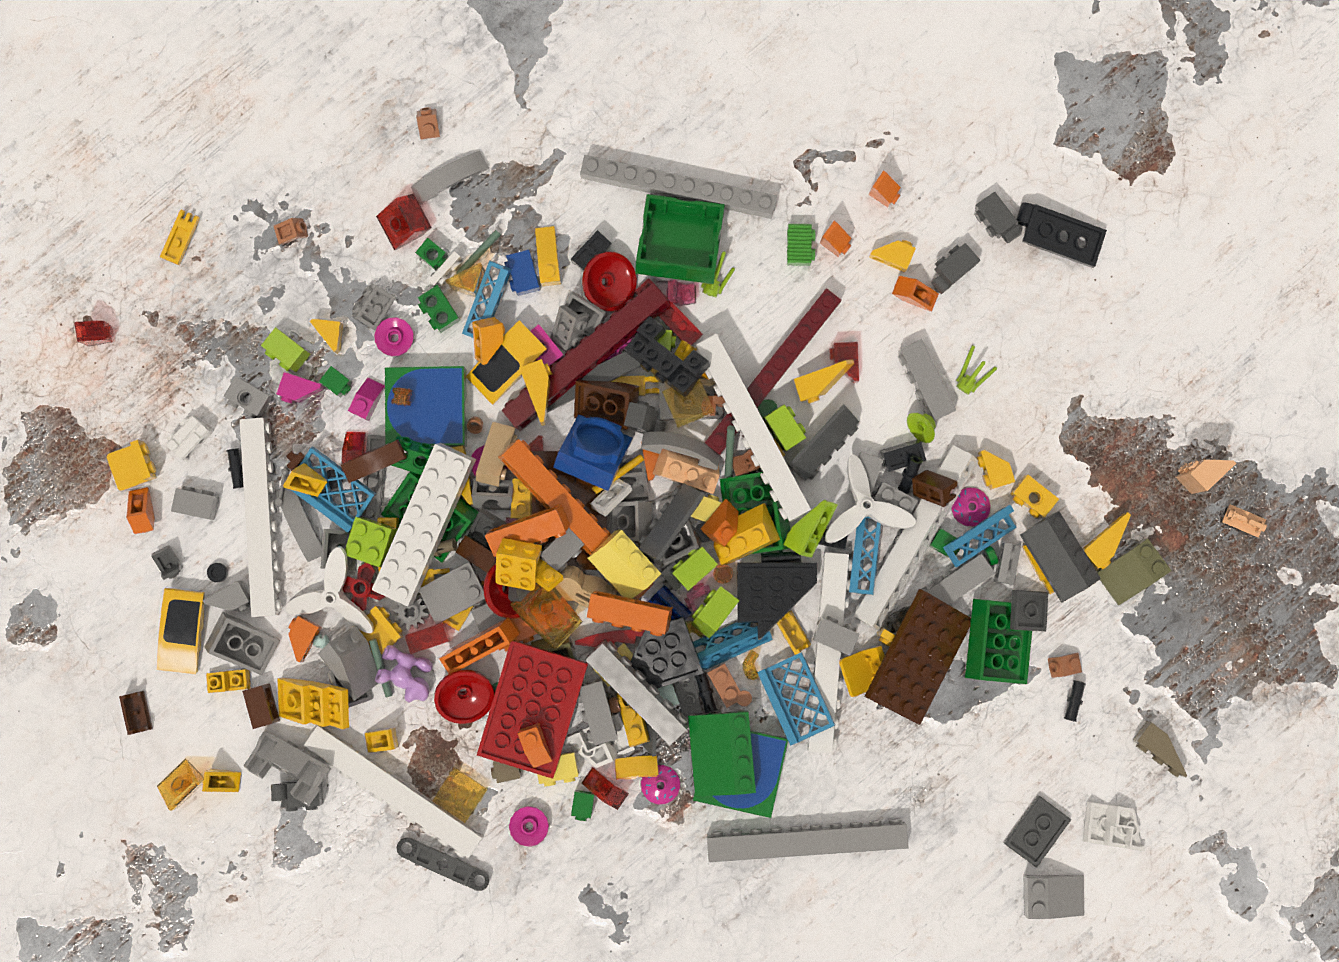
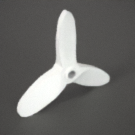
M852 454L847 462V472L855 504L831 524L825 533V541L827 543H834L843 539L858 527L864 517H870L880 524L894 528L908 529L916 524V520L912 514L893 504L874 501L871 498L865 468L861 460Z
M338 546L330 553L324 573L325 589L309 591L293 598L286 605L285 610L291 615H306L328 606L339 612L359 630L365 633H372L374 631V625L368 616L350 601L342 590L347 578L348 562L346 551L343 547Z

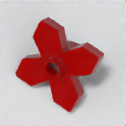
M368 563L358 567L357 579L347 576L342 589L344 592L353 594L351 601L362 611L367 609L368 597L379 601L386 597L372 590L374 585L372 580L376 570L373 565ZM362 584L365 585V591H364V592H362V591L360 590V586H361Z

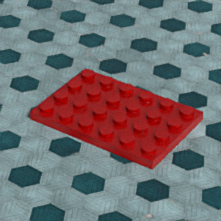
M513 640L508 648L477 756L553 779L588 663ZM539 723L553 761L533 768L524 753L518 732L520 729Z

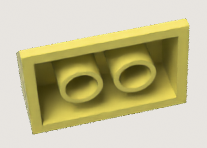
M622 530L614 531L587 558L622 597L634 598L661 575L659 570Z

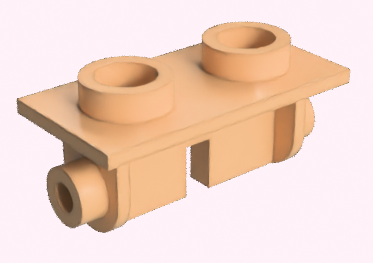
M1229 504L1222 520L1223 523L1258 538L1261 531L1264 532L1267 527L1265 524L1266 519Z

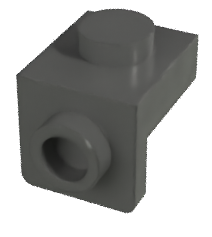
M170 545L152 553L151 557L161 571V578L163 580L167 578L172 579L179 574L181 563Z
M676 561L661 567L663 570L661 576L665 579L663 584L670 591L672 589L677 591L682 586L669 572L677 564Z

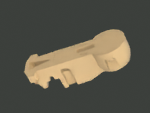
M567 565L563 571L559 572L563 575L564 580L552 589L558 598L565 601H575L587 608L589 607L591 593L594 591L613 595L617 593V590L608 585L607 581L597 576L586 575L578 567Z

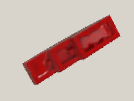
M628 629L598 633L575 640V645L597 647L604 639L607 642L611 641L614 645L615 642L635 644L636 636L642 637L645 630L637 632Z

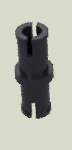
M239 448L226 450L230 466L228 472H231L233 489L244 487L243 468Z
M911 456L907 468L902 472L903 478L898 486V490L905 494L910 493L913 485L912 478L918 475V470L923 462L920 457Z
M779 550L778 553H761V562L801 563V555L795 551L783 552L782 550Z
M707 672L695 676L700 691L698 695L702 698L705 713L717 711L712 694L714 691L710 687Z
M1073 680L1070 697H1067L1068 705L1064 719L1077 722L1079 708L1083 704L1082 696L1086 683Z

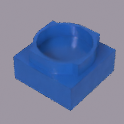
M578 414L558 452L553 468L609 491L627 455L633 437L623 434L621 432L622 426L598 417L586 418Z

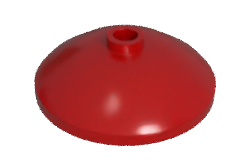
M603 252L594 256L586 265L582 277V286L586 298L603 311H616L623 308L625 303L630 298H633L637 285L633 265L625 256L616 252ZM603 278L605 279V284H604V285L602 284V279H603Z
M495 563L488 571L484 581V597L488 607L502 618L509 617V619L523 616L531 609L535 602L537 584L535 589L530 591L521 602L510 601L508 599L509 586H505L503 591V585L496 583Z
M460 670L445 676L437 685L434 693V703L438 713L446 720L458 724L472 723L484 717L489 712L494 698V691L490 681L481 673L472 670Z

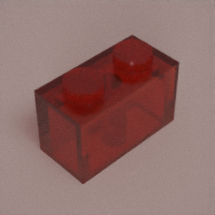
M444 622L404 635L410 654L451 641Z

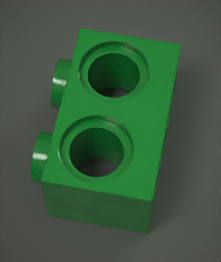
M438 285L418 297L420 303L417 305L423 314L428 313L431 319L428 322L434 331L438 329L442 333L461 321ZM430 298H437L435 306H428L427 302ZM447 314V321L445 323H439V315Z
M397 436L396 440H399L403 450L406 451L407 458L391 466L422 475L433 447L427 443L413 441L409 437Z

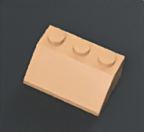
M662 449L653 471V474L682 485L685 483L699 491L714 494L720 476L719 463L718 469L713 470L698 465L699 459L666 449Z
M1233 460L1191 461L1188 464H1183L1177 470L1179 474L1175 477L1191 494L1205 492L1237 463Z

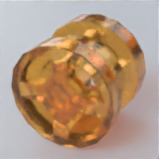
M393 388L394 398L391 400V404L411 406L410 396L413 390Z
M726 564L718 565L713 571V576L718 583L725 584L731 581L733 571Z

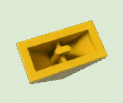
M311 319L310 323L333 352L338 354L341 349L343 324L338 321Z
M303 463L291 471L283 487L318 497L327 480Z
M395 728L365 733L368 753L394 750L399 747Z
M219 769L206 770L204 772L202 791L239 792L241 772Z

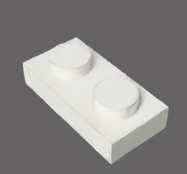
M455 251L428 280L434 287L436 285L442 287L448 280L447 276L452 271H457L461 266L462 258Z
M621 479L616 480L612 483L609 491L604 490L590 503L592 509L606 517L633 491L631 485Z

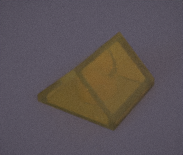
M480 262L445 281L451 290L476 297L485 269Z
M185 758L157 785L170 811L178 809L203 785L204 776Z

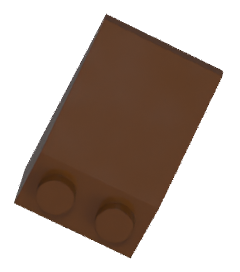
M577 380L575 384L574 418H577L578 414L586 418L598 417L622 426L621 429L628 430L629 428L624 425L629 403H637L639 400V386L623 382Z

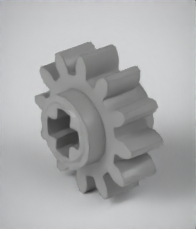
M422 598L414 601L408 607L396 602L400 607L399 609H393L394 612L398 613L394 620H401L399 623L400 627L407 624V630H410L412 625L415 629H419V622L422 624L426 623L422 618L423 616H429V614L424 612L427 606L421 605L423 602ZM414 608L415 616L408 617L407 609Z

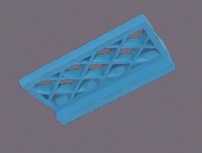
M311 447L301 464L305 463L312 469L321 468L322 475L327 480L325 485L326 492H321L316 497L294 490L291 491L349 533L355 517L363 515L376 493L359 480L351 482L352 489L344 490L341 479L347 478L342 468L315 447ZM312 454L319 458L320 465L312 466L310 459ZM326 467L333 468L336 477L328 478ZM337 480L339 490L331 491L329 481ZM357 491H363L369 495L366 501H359ZM353 492L355 502L347 503L344 493ZM332 494H340L342 504L333 502ZM356 505L357 515L355 517L349 513L347 506Z
M802 652L757 672L790 746L835 726ZM800 658L803 665L800 673L790 669L792 662ZM777 668L786 670L783 681L776 679L772 670ZM789 672L799 675L796 686L785 682ZM802 677L810 680L809 691L798 687ZM784 685L794 688L791 699L783 696L782 690ZM797 690L807 693L804 704L794 701ZM810 695L818 697L819 705L817 709L807 706ZM792 703L803 707L799 717L791 714ZM805 708L816 712L813 722L802 719ZM818 714L825 715L829 724L823 727L815 724ZM800 722L811 725L808 734L801 736L798 729Z

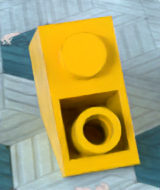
M986 450L978 452L979 456L976 458L979 467H983L985 475L982 477L986 487L989 486L991 490L1015 482L1009 462Z

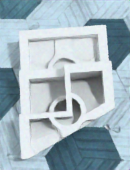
M621 712L612 715L618 735L617 740L594 746L593 741L589 742L587 730H590L588 726L566 737L565 742L577 749L578 753L582 757L587 758L589 763L595 768L610 763L617 757L635 750L637 746H629Z
M1087 802L1082 842L1145 851V846L1142 845L1139 833L1141 831L1136 821L1137 817L1134 809Z

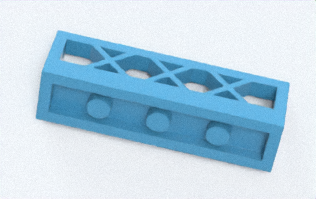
M491 260L489 261L462 334L473 338V333L468 331L470 324L473 321L495 316L512 269ZM492 266L500 269L498 278L494 281L490 275ZM491 284L493 291L490 298L486 299L483 290L484 287ZM484 303L486 306L484 315L479 317L476 311L477 305Z
M1011 505L1000 509L943 547L955 567L960 566L1017 528L1009 514L1014 512ZM1002 519L1005 520L1009 527L1006 530L998 528L999 521ZM987 529L993 531L991 540L983 538L984 531ZM971 539L979 540L977 549L969 548ZM956 549L964 550L961 560H958L953 552Z
M864 517L856 528L849 592L874 595L882 524L877 522L876 528L869 532L868 521L871 518ZM871 537L875 542L874 548L867 552L865 549L866 539ZM868 556L872 561V567L865 572L863 564L864 559ZM865 576L870 581L869 590L861 589L862 578Z
M736 622L716 631L710 638L705 636L693 643L695 648L701 645L706 646L705 650L697 653L705 671L773 640L770 631L761 640H758L757 627H750L751 623ZM737 629L742 630L741 634L737 636L732 635L733 631ZM719 637L724 638L723 642L719 644L714 643L715 639Z

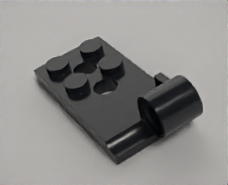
M1021 203L1016 219L1019 225L1027 227L1022 242L1091 268L1096 266L1107 230L1037 204ZM1061 231H1065L1068 234L1066 242L1060 239ZM1080 237L1084 238L1086 241V246L1084 248H1081L1078 245V239Z

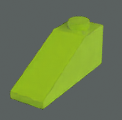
M827 500L820 502L792 526L787 534L784 545L799 555L812 558L838 504Z

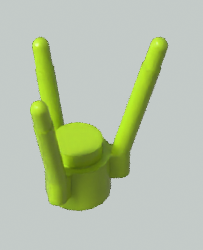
M725 251L722 252L716 267L714 284L702 283L701 288H703L702 293L717 298L718 294L722 293L723 288L735 271V268H731L719 286L720 282L717 281L726 255Z
M974 345L971 346L961 373L956 379L958 382L956 387L967 395L971 392L974 393L997 370V367H994L975 383V377L986 363L982 361L971 376L966 375L964 377L975 349Z

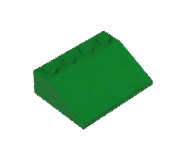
M413 472L408 473L382 511L381 515L383 517L399 518L400 526L421 475ZM461 497L457 502L441 541L454 538L458 544L476 519L478 511ZM451 552L442 553L441 556L437 557L434 555V557L443 563Z
M763 472L719 479L722 502L727 499L739 512L738 516L763 503L766 504L780 540L752 554L790 549L784 545L787 534L791 530L790 522L788 519L784 520L781 516L779 509L782 507L778 501L774 502L769 493L772 490L769 483L765 485L760 476Z
M973 599L965 678L1027 684L1032 631L1010 629L1011 603Z
M748 710L688 716L695 796L756 793Z

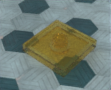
M700 378L686 397H683L672 387L662 391L677 428L714 413Z
M454 767L432 801L466 823L484 796L487 788Z

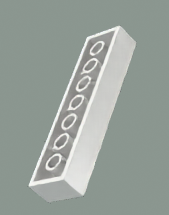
M442 443L434 445L373 585V591L407 607L414 603L475 464V458Z

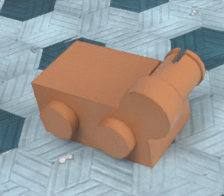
M725 663L707 672L726 708L735 703L741 706H748L751 703V694L746 690H739Z

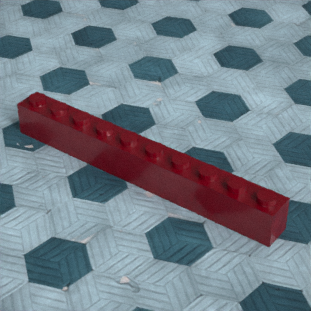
M653 283L644 286L638 296L630 298L620 311L617 310L612 313L607 322L599 324L595 328L594 333L590 336H585L575 349L568 350L562 360L556 361L550 366L551 375L548 376L550 387L547 408L570 390L577 380L584 378L596 366L603 363L637 334L636 330L649 316L655 319L671 305ZM527 387L520 391L518 397L509 400L504 405L505 408L501 410L520 432L538 417Z
M826 288L747 388L756 408L759 407L842 300ZM731 413L723 418L704 442L719 456L726 449L727 427L733 426L732 421L734 418Z

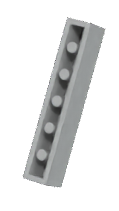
M604 639L588 654L585 660L670 746L687 730L688 720L682 713L678 714L673 709L674 706L668 699L664 700L659 695V690L653 684H648L644 674L639 670L636 671L631 666V661L626 656L622 657L617 652V647L611 641L607 642Z

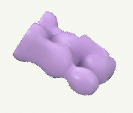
M392 645L386 646L382 658L391 661L396 659L398 664L392 671L379 669L375 681L379 684L392 681L395 686L406 689L404 698L408 703L414 700L425 701L429 696V685L423 678H413L410 670L413 666H416L422 672H430L433 668L431 661L425 657L417 658L413 654L403 653Z

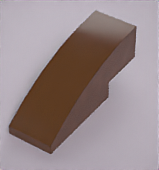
M395 440L341 464V468L350 483L407 458L399 440Z

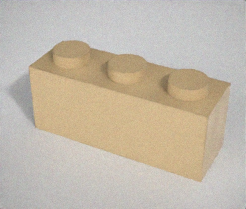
M492 422L476 471V481L499 487L501 480H505L507 474L506 465L498 456L514 440L518 439V436L515 435V427Z

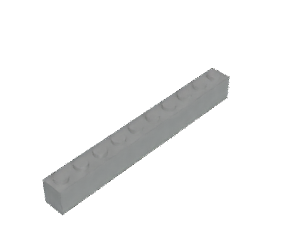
M584 155L580 171L581 179L684 201L725 204L724 209L772 219L777 196Z
M901 819L889 820L890 823L883 824L882 821L875 820L870 821L868 825H862V822H851L850 826H842V823L830 824V827L822 828V825H810V829H802V826H792L790 830H782V827L770 828V831L762 832V829H751L750 833H742V830L730 831L731 834L724 835L721 831L711 832V835L707 836L708 861L722 862L909 849L907 824L902 822Z

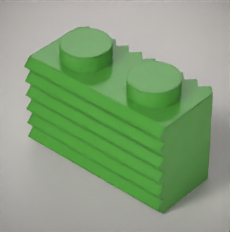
M788 224V266H810L811 261H815V249H811V243L815 241V229H812V224Z

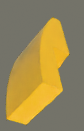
M247 669L206 673L208 693L251 688L250 673Z
M657 755L626 757L614 760L616 779L658 776Z

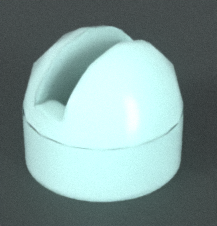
M318 634L313 641V646L323 649L330 642L329 637L324 635L322 639V634Z

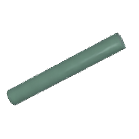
M494 230L456 273L462 278L501 234Z
M734 426L727 427L724 476L727 478L732 477Z
M377 639L369 640L377 671L385 669ZM389 681L383 683L382 688L385 697L393 696Z

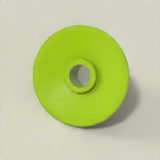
M910 413L907 416V426L910 432L919 441L931 443L935 437L934 429L936 424L934 419L925 413Z

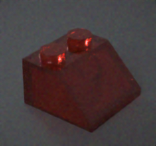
M414 193L396 198L376 216L394 250L422 237L432 228Z

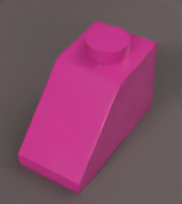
M284 372L276 394L281 396V401L292 404L293 401L300 402L324 390L325 386Z
M367 378L356 392L348 411L370 421L385 389V385Z

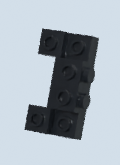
M649 316L636 330L638 334L625 347L626 353L637 360L643 370L648 373L651 371L655 374L654 377L660 383L664 384L665 382L683 397H686L692 391L699 378L710 367V363L695 350L682 361L657 342L666 331L661 324Z

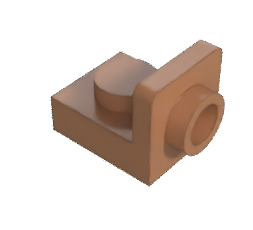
M290 218L273 226L280 245L298 238L308 237L307 226L302 218Z

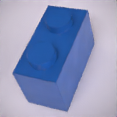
M530 250L506 255L508 261L504 262L505 267L512 269L511 275L513 280L509 281L512 292L516 291L517 296L540 291Z

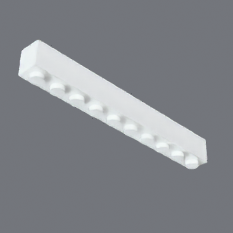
M715 334L696 344V352L710 363V367L705 373L708 379L713 378L716 384L713 388L718 397L722 395L725 401L722 405L727 414H732L734 418L732 424L736 431H741L743 434L742 443L746 450L748 448L751 449L753 455L750 457L755 467L760 466L763 472L760 476L764 484L769 483L772 489L769 492L774 502L778 501L782 507L779 509V512L783 519H788L791 522L810 512L811 508L718 335Z
M265 418L240 419L251 617L279 615V611L282 610L281 599H278V591H280L281 585L280 580H277L279 561L276 560L275 552H278V542L274 537V532H277L276 520H273L276 505L275 501H272V493L275 491L274 481H271V473H273V462L270 461L272 443L269 442L268 434H271V424Z
M954 445L947 451L945 460L935 473L957 481V487L950 492V494L955 493L956 497L947 503L945 507L921 499L916 504L913 513L916 524L911 528L904 529L902 534L896 538L895 546L887 554L882 568L876 573L874 595L865 594L863 601L856 607L854 617L878 631L884 625L978 463V460L972 454Z
M824 552L818 625L821 618L826 619L827 616L839 620L838 625L845 627L847 624V618H844V610H848L849 598H845L846 590L850 588V579L847 578V573L852 568V559H849V554ZM817 641L813 677L835 726L809 737L807 750L809 752L832 754V750L836 749L837 737H834V729H838L839 718L835 717L836 709L840 708V697H837V691L842 686V678L839 677V669H841L839 660L842 658L840 657L841 652ZM812 695L811 707L817 709L819 705L818 697ZM810 710L809 722H813L815 711ZM819 713L815 724L823 727L829 724L825 715Z
M317 725L304 744L308 748L307 751L313 754V756L317 757L318 755L323 758L324 764L331 768L336 767L339 769V773L346 779L351 777L356 781V785L359 788L370 790L375 799L381 802L384 800L389 803L388 807L396 813L400 811L405 814L407 821L412 824L418 823L421 825L422 831L428 835L434 834L439 838L438 841L446 847L450 845L460 857L464 858L466 856L469 858L484 835L326 727Z

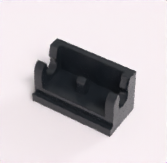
M597 230L571 258V262L584 272L588 262L594 256L605 252L612 243Z
M918 439L880 450L888 472L907 467L910 457L913 455L920 457L923 462L927 461L922 442Z

